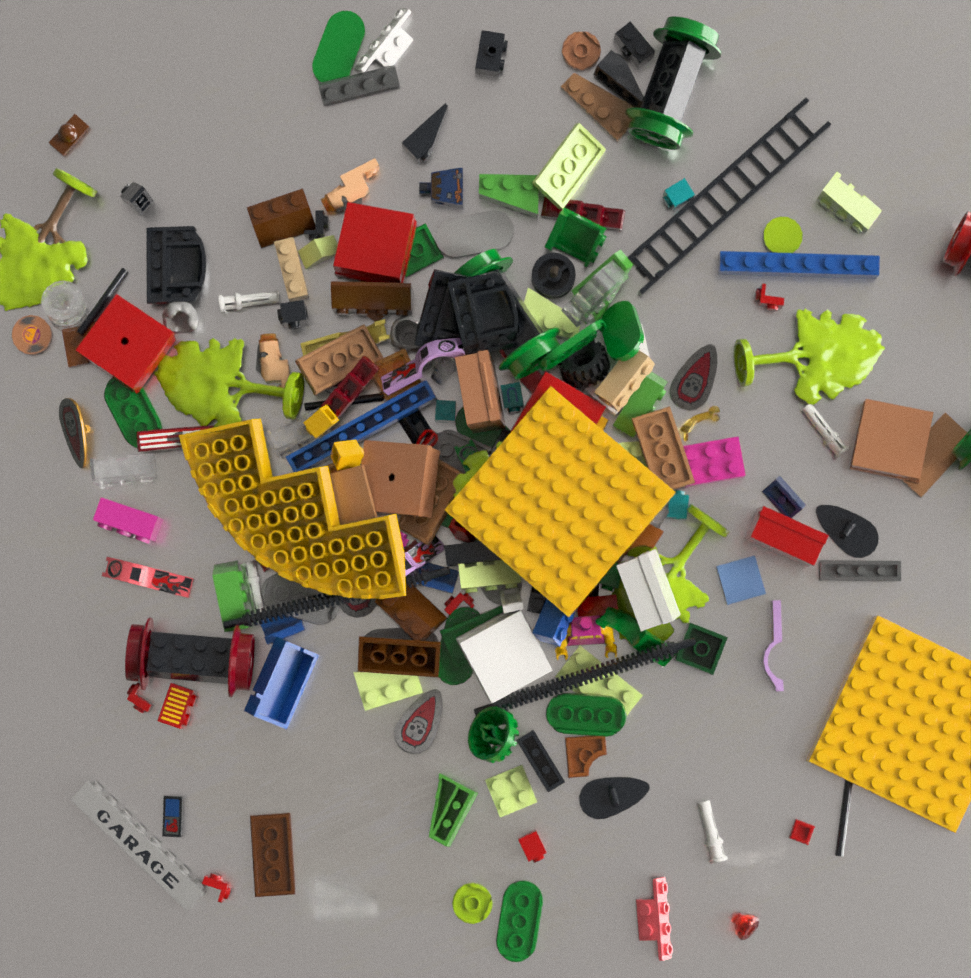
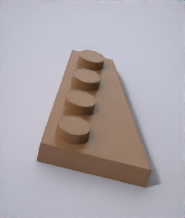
M573 73L560 87L616 142L627 132L631 120L625 115V111L628 108H634L631 104L576 73Z

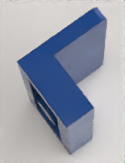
M428 562L418 570L421 573V569L432 571L445 567ZM450 569V575L433 578L426 585L422 581V586L453 594L459 571Z
M284 615L282 620L278 616V621H275L274 617L273 622H270L269 619L268 623L263 621L261 627L267 645L272 644L276 637L285 639L305 631L303 621L292 617L285 618Z

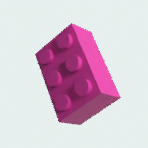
M739 436L683 446L695 483L684 486V488L734 480L746 476Z
M102 497L93 518L94 521L98 522L97 526L109 531L115 528L117 529L116 533L131 537V534L136 535V540L147 544L150 543V540L156 542L163 519L158 516Z

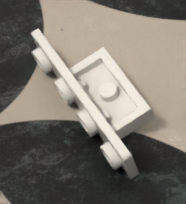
M401 8L393 14L392 21L382 28L381 35L377 40L370 43L366 54L357 60V65L354 68L357 72L364 73L374 59L383 67L392 66L396 63L413 41L400 28L411 13L409 9Z

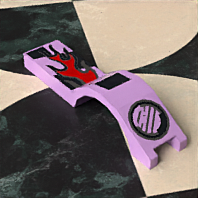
M452 338L426 343L418 350L414 360L381 377L383 391L390 395L422 378L423 366L436 357L446 356L455 359V357L465 355L463 349L458 348L462 344V340L460 338Z
M436 535L430 546L420 542L404 553L405 577L411 572L420 569L445 550L444 544Z
M781 600L770 601L772 642L763 651L761 663L763 671L776 691H784L783 680L777 678L768 666L770 650L776 644L782 642Z

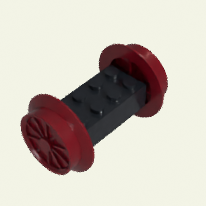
M149 617L144 625L132 624L130 627L125 655V677L127 681H138L142 690H146L150 677L228 684V696L232 698L236 690H250L254 667L255 636L254 634L242 633L239 625H235L232 639L154 632L153 618Z

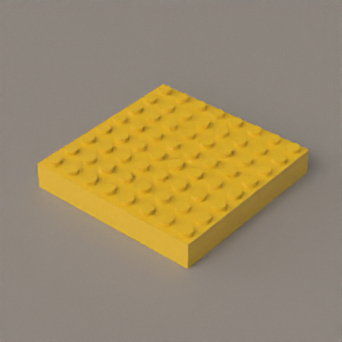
M550 386L446 507L445 511L565 615L570 617L676 492Z
M878 615L874 616L806 761L956 833L971 801V660Z

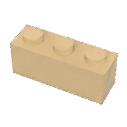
M294 238L275 241L274 244L289 301L308 299L309 294Z
M639 350L631 359L623 362L619 360L594 393L601 401L619 412L627 404L633 392L640 387L643 379L651 373L655 364L648 355Z

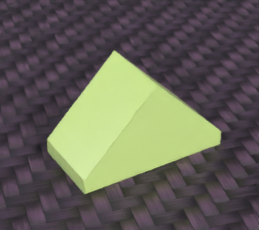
M334 235L314 239L301 248L298 253L305 269L335 257L338 244Z

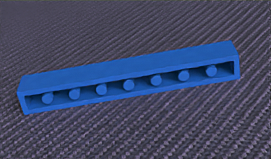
M720 251L718 255V275L876 279L879 276L880 256L736 251Z
M425 380L286 456V459L293 472L312 469L331 458L330 455L334 442L356 439L359 443L438 399L429 382Z

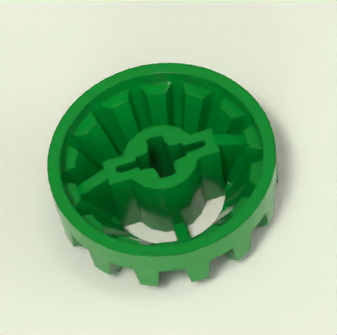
M488 707L474 718L468 733V745L471 753L476 758L494 763L496 761H503L505 756H509L512 753L510 750L511 746H517L514 738L519 736V730L516 729L518 722L514 719L513 714L499 707ZM500 725H506L504 729L498 727Z

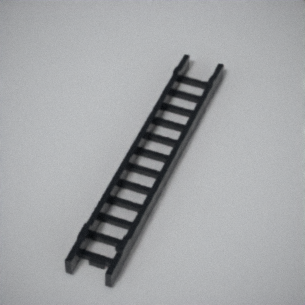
M807 97L627 257L637 266L635 269L642 277H647L649 280L638 292L641 297L830 128L832 124L827 121L813 134L797 117L796 114L808 104L809 100ZM791 119L809 137L800 147L782 129ZM776 132L794 150L785 160L767 141ZM762 145L780 163L771 173L753 155ZM747 158L766 176L757 185L738 167ZM733 171L751 189L742 199L724 181ZM718 184L737 202L728 211L709 193ZM703 197H706L722 215L713 225L695 207ZM689 210L708 228L698 238L680 219ZM674 223H677L693 241L684 251L666 233ZM660 236L679 254L669 264L651 245ZM645 249L664 267L655 274V277L637 259Z

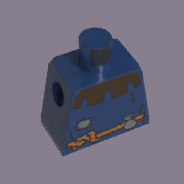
M463 168L432 172L431 182H419V194H431L432 204L463 209Z

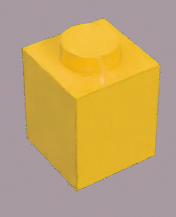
M325 405L303 422V424L306 426L307 432L317 438L336 424L339 419L328 405Z
M356 439L334 442L330 457L337 471L360 466L364 452Z

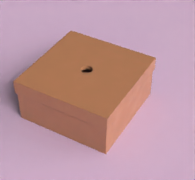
M484 350L475 354L455 357L467 426L473 433L506 428L495 364L489 351Z
M865 399L850 470L919 484L934 412Z
M364 440V457L361 465L365 467L376 513L432 518L440 451L429 445Z

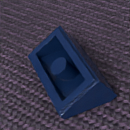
M781 476L777 477L762 491L774 506L787 517L793 518L806 506Z

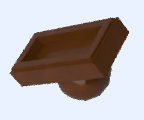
M74 114L66 124L60 126L58 133L48 143L62 156H65L90 127Z

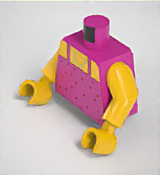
M600 616L574 617L567 629L566 638L562 641L561 646L555 649L556 659L559 660L558 657L560 655H564L565 660L568 659L566 646L606 644L605 656L608 658V653L613 652L615 657H617V645L614 644L613 628L606 627L604 629L596 624L595 620L600 618Z

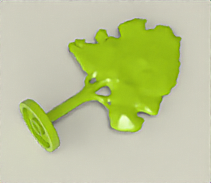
M805 308L804 310L798 309L796 313L799 342L794 345L792 350L753 356L747 339H737L734 345V368L739 384L745 387L753 383L754 365L778 362L792 363L796 366L800 375L795 388L796 395L808 404L814 405L822 399L818 393L821 390L829 399H835L841 391H844V387L852 388L854 385L861 384L862 380L873 370V365L877 362L885 347L881 345V334L873 329L868 331L862 328L867 319L860 315L843 314L841 323L836 324L831 319L832 312L829 310L824 311L820 315V320L811 315V311ZM797 358H809V365H802Z
M212 338L209 340V348H206L203 352H200L198 342L181 341L173 347L177 350L178 355L172 357L165 355L158 365V370L154 372L162 389L165 391L164 395L168 397L175 410L182 412L184 415L192 414V418L196 419L200 426H208L213 419H217L214 427L241 422L239 411L236 407L241 396L246 393L283 397V415L286 419L293 420L299 414L304 396V376L301 372H292L287 379L285 388L252 383L246 380L243 373L239 372L244 341L242 339L237 340L236 338L228 341L229 345L220 349V343ZM235 376H238V377L241 378V379H240V380H236V379H235ZM229 387L240 388V391L235 395L230 396L228 394Z
M693 504L689 505L687 511L701 521L699 528L689 539L682 551L675 557L667 558L658 554L659 558L662 559L660 560L662 566L674 564L670 572L665 574L681 614L676 619L680 618L683 624L689 623L690 612L686 610L687 608L697 606V609L704 607L705 603L709 601L706 593L699 590L690 580L685 579L686 570L684 566L687 559L709 529H712L724 538L730 533L724 526ZM636 547L630 550L627 555L638 557L654 549ZM620 579L618 589L614 588L612 595L616 594L618 609L636 619L622 579ZM670 622L646 629L662 641L667 640L674 633V628ZM618 632L619 639H626V637H624L620 632Z

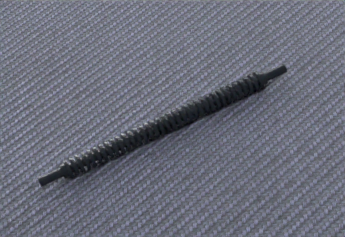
M449 567L432 571L421 569V573L419 570H416V575L414 571L411 572V576L408 574L405 577L406 585L412 588V584L414 587H417V582L419 586H422V581L426 585L433 578L450 575L451 573ZM323 593V597L321 594H318V598L316 595H313V600L311 596H308V601L306 597L302 598L303 602L301 599H297L298 603H296V600H292V605L290 601L287 602V606L285 602L282 603V607L280 604H277V608L275 605H272V610L270 606H267L266 610L265 607L261 608V611L256 609V613L254 610H251V615L247 611L242 617L223 621L224 629L235 627V625L253 627V624L257 626L258 622L260 625L263 624V620L264 623H268V619L270 622H273V617L275 621H278V616L282 620L284 619L283 615L285 618H289L288 614H290V617H294V613L298 616L299 611L302 615L304 610L306 613H309V609L311 612H314V607L316 611H319V606L323 610L325 609L324 605H326V608H330L329 604L335 607V602L339 606L340 601L343 605L345 600L347 603H350V599L352 602H356L355 598L338 595L327 596V594Z
M694 637L677 643L667 641V646H665V643H661V648L658 644L656 645L657 649L651 646L652 651L648 647L646 648V653L642 649V654L636 651L637 656H635L634 652L631 653V658L629 654L626 655L627 659L621 656L622 661L618 657L616 658V663L612 659L611 664L609 661H606V666L603 662L601 667L597 664L596 669L594 666H591V671L589 667L586 668V672L584 669H581V674L579 671H576V676L574 672L571 673V677L569 674H566V679L563 675L561 676V681L557 677L556 682L554 679H551V684L548 680L546 685L542 682L541 687L539 684H536V689L534 685L531 686V690L529 687H526V692L524 689H521V694L517 690L516 695L512 692L511 697L507 695L506 699L503 697L494 703L475 708L474 713L477 716L488 707H499L508 711V706L510 709H513L514 704L515 708L519 707L518 703L520 706L524 705L523 701L526 705L528 704V699L532 703L533 698L535 701H538V696L541 700L543 695L545 698H548V693L550 696H553V691L555 695L558 694V690L560 693H563V688L565 691H568V686L572 690L573 685L575 688H578V683L580 687L583 686V682L587 685L588 680L590 683H593V678L595 682L599 681L598 677L600 680H603V675L605 678H609L608 673L610 677L614 676L613 672L615 675H618V670L620 673H624L623 668L627 672L629 671L628 667H630V670L634 669L633 665H635V668H639L638 664L642 667L644 666L643 662L649 665L648 660H650L651 664L654 663V658L656 662L659 661L658 657L664 660L663 655L667 659L669 658V653L673 657L674 654L678 653V650L694 646L696 642Z

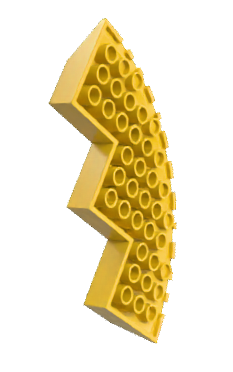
M261 418L179 435L185 460L188 461L191 469L190 473L199 487L198 491L205 498L208 504L207 507L214 517L218 518L221 522L222 528L228 531L235 539L234 541L243 550H247L260 564L269 567L287 580L328 595L361 599H385L406 596L405 554L397 515L393 514L340 525L328 466L272 476Z

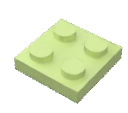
M522 765L485 780L500 817L537 803Z

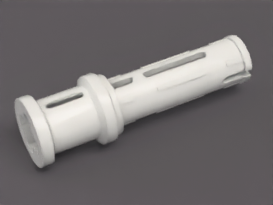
M278 290L241 295V293L224 297L219 295L221 313L231 309L239 311L243 309L242 307L280 303Z
M808 404L801 410L824 438L825 446H829L836 459L850 449L839 438L840 434L833 432L812 404Z
M257 560L239 563V565L243 569L245 585L247 584L252 610L256 613V609L261 611L264 605L259 586L261 577L258 576L256 568Z
M710 801L698 803L707 838L705 846L708 847L711 857L710 864L727 860L728 858L724 855L722 847L723 840L719 838Z

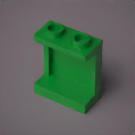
M564 207L544 247L549 250L555 247L585 262L584 267L587 268L590 262L594 264L599 254L596 250L598 246H603L607 238L604 235L607 228Z

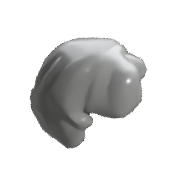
M172 302L163 311V324L171 331L191 332L197 328L198 315L191 304L187 302Z
M411 316L396 319L390 331L392 346L405 352H410L411 350L417 352L421 348V346L414 345L419 321Z

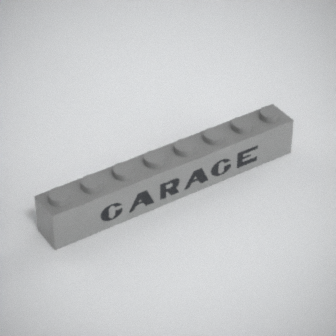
M87 781L70 800L186 911H189L206 893L204 890L205 885L197 878L194 880L190 877L189 874L191 872L184 865L179 866L174 861L176 858L169 851L164 852L160 848L161 843L154 837L150 838L145 833L147 830L140 823L135 824L131 820L132 816L125 809L121 811L116 806L118 802L112 796H106L102 792L103 788L96 781L93 783Z

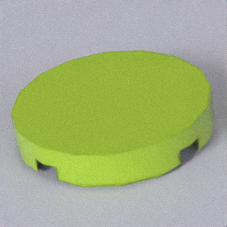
M780 216L772 219L766 225L763 231V242L771 253H794L802 242L803 233L800 225L795 220Z
M477 883L464 884L458 888L452 902L456 916L469 924L485 920L490 914L493 904L491 894L487 888Z

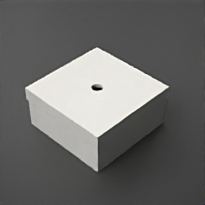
M656 549L647 551L638 557L617 565L641 631L672 622L681 615Z
M521 610L508 613L503 612L456 638L491 703L553 671Z

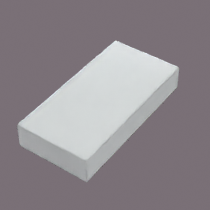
M519 588L499 591L504 613L524 609Z

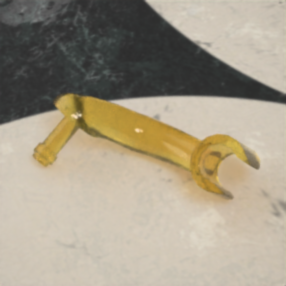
M712 406L709 408V411L691 417L680 429L681 432H684V441H688V433L692 431L697 423L710 418L713 421H719L720 416L714 414L720 412L719 407Z

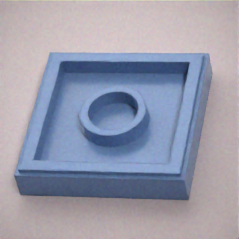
M755 555L716 566L727 605L766 594Z

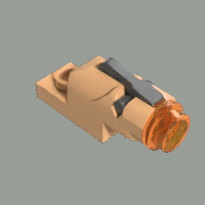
M375 158L340 176L343 186H337L320 199L327 213L345 210L347 202L362 204L363 197L369 192L364 177L370 178L378 173L377 170L380 169Z
M276 334L260 335V340H258L256 371L261 373L266 383H281L278 387L285 388L290 375L289 361L287 359L280 360L282 356Z

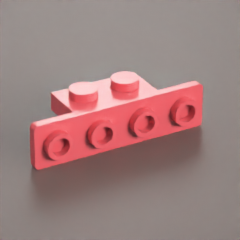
M665 877L653 879L654 899L636 900L639 941L657 940L659 961L671 959L673 952L670 943L671 926L668 919V885Z

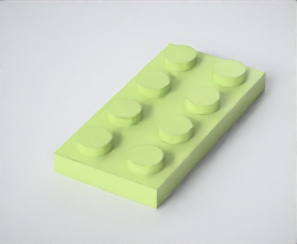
M576 123L532 184L558 209H563L606 149L580 123Z
M579 646L555 677H559L561 681V676L563 675L565 679L566 674H569L571 677L572 672L576 676V671H579L581 674V669H584L586 672L587 667L591 671V666H594L596 669V665L599 664L601 667L602 662L582 646ZM614 672L612 677L608 673L609 678H605L603 675V680H600L598 677L599 681L595 682L593 678V683H590L588 680L587 685L583 682V686L580 687L578 683V688H575L573 685L572 689L576 694L615 697L624 705L627 715L643 696L621 677L615 675Z

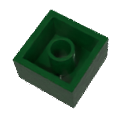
M688 623L682 641L694 637L696 645L678 650L674 661L709 675H714L728 637L693 623Z

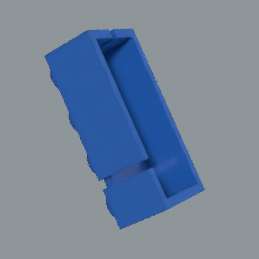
M276 637L253 688L255 695H250L244 711L259 719L287 729L319 655Z

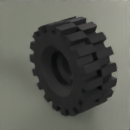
M595 340L558 364L564 382L572 387L576 385L580 389L582 386L588 388L589 384L594 386L598 380L603 381V376H607L609 374L608 370L611 368L604 345L599 341L596 343Z

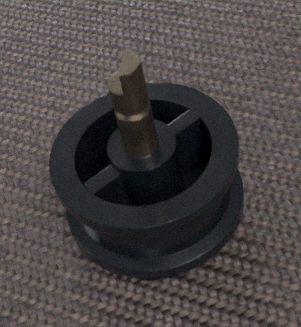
M547 253L541 256L533 266L531 277L533 287L541 296L548 299L564 297L573 288L576 277L575 267L565 255Z

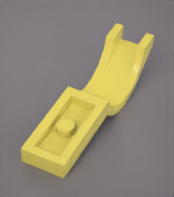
M385 319L366 326L376 344L391 339L385 330ZM338 332L300 343L303 356L348 332Z

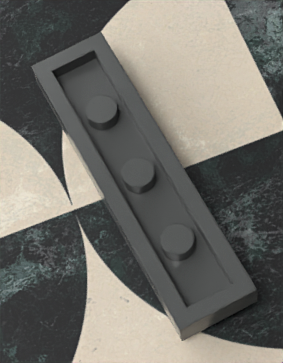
M395 65L318 83L323 104L400 86Z
M820 560V581H901V561Z

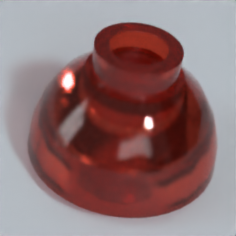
M738 913L733 918L732 922L735 924V932L738 938L746 940L756 931L760 923L757 916Z

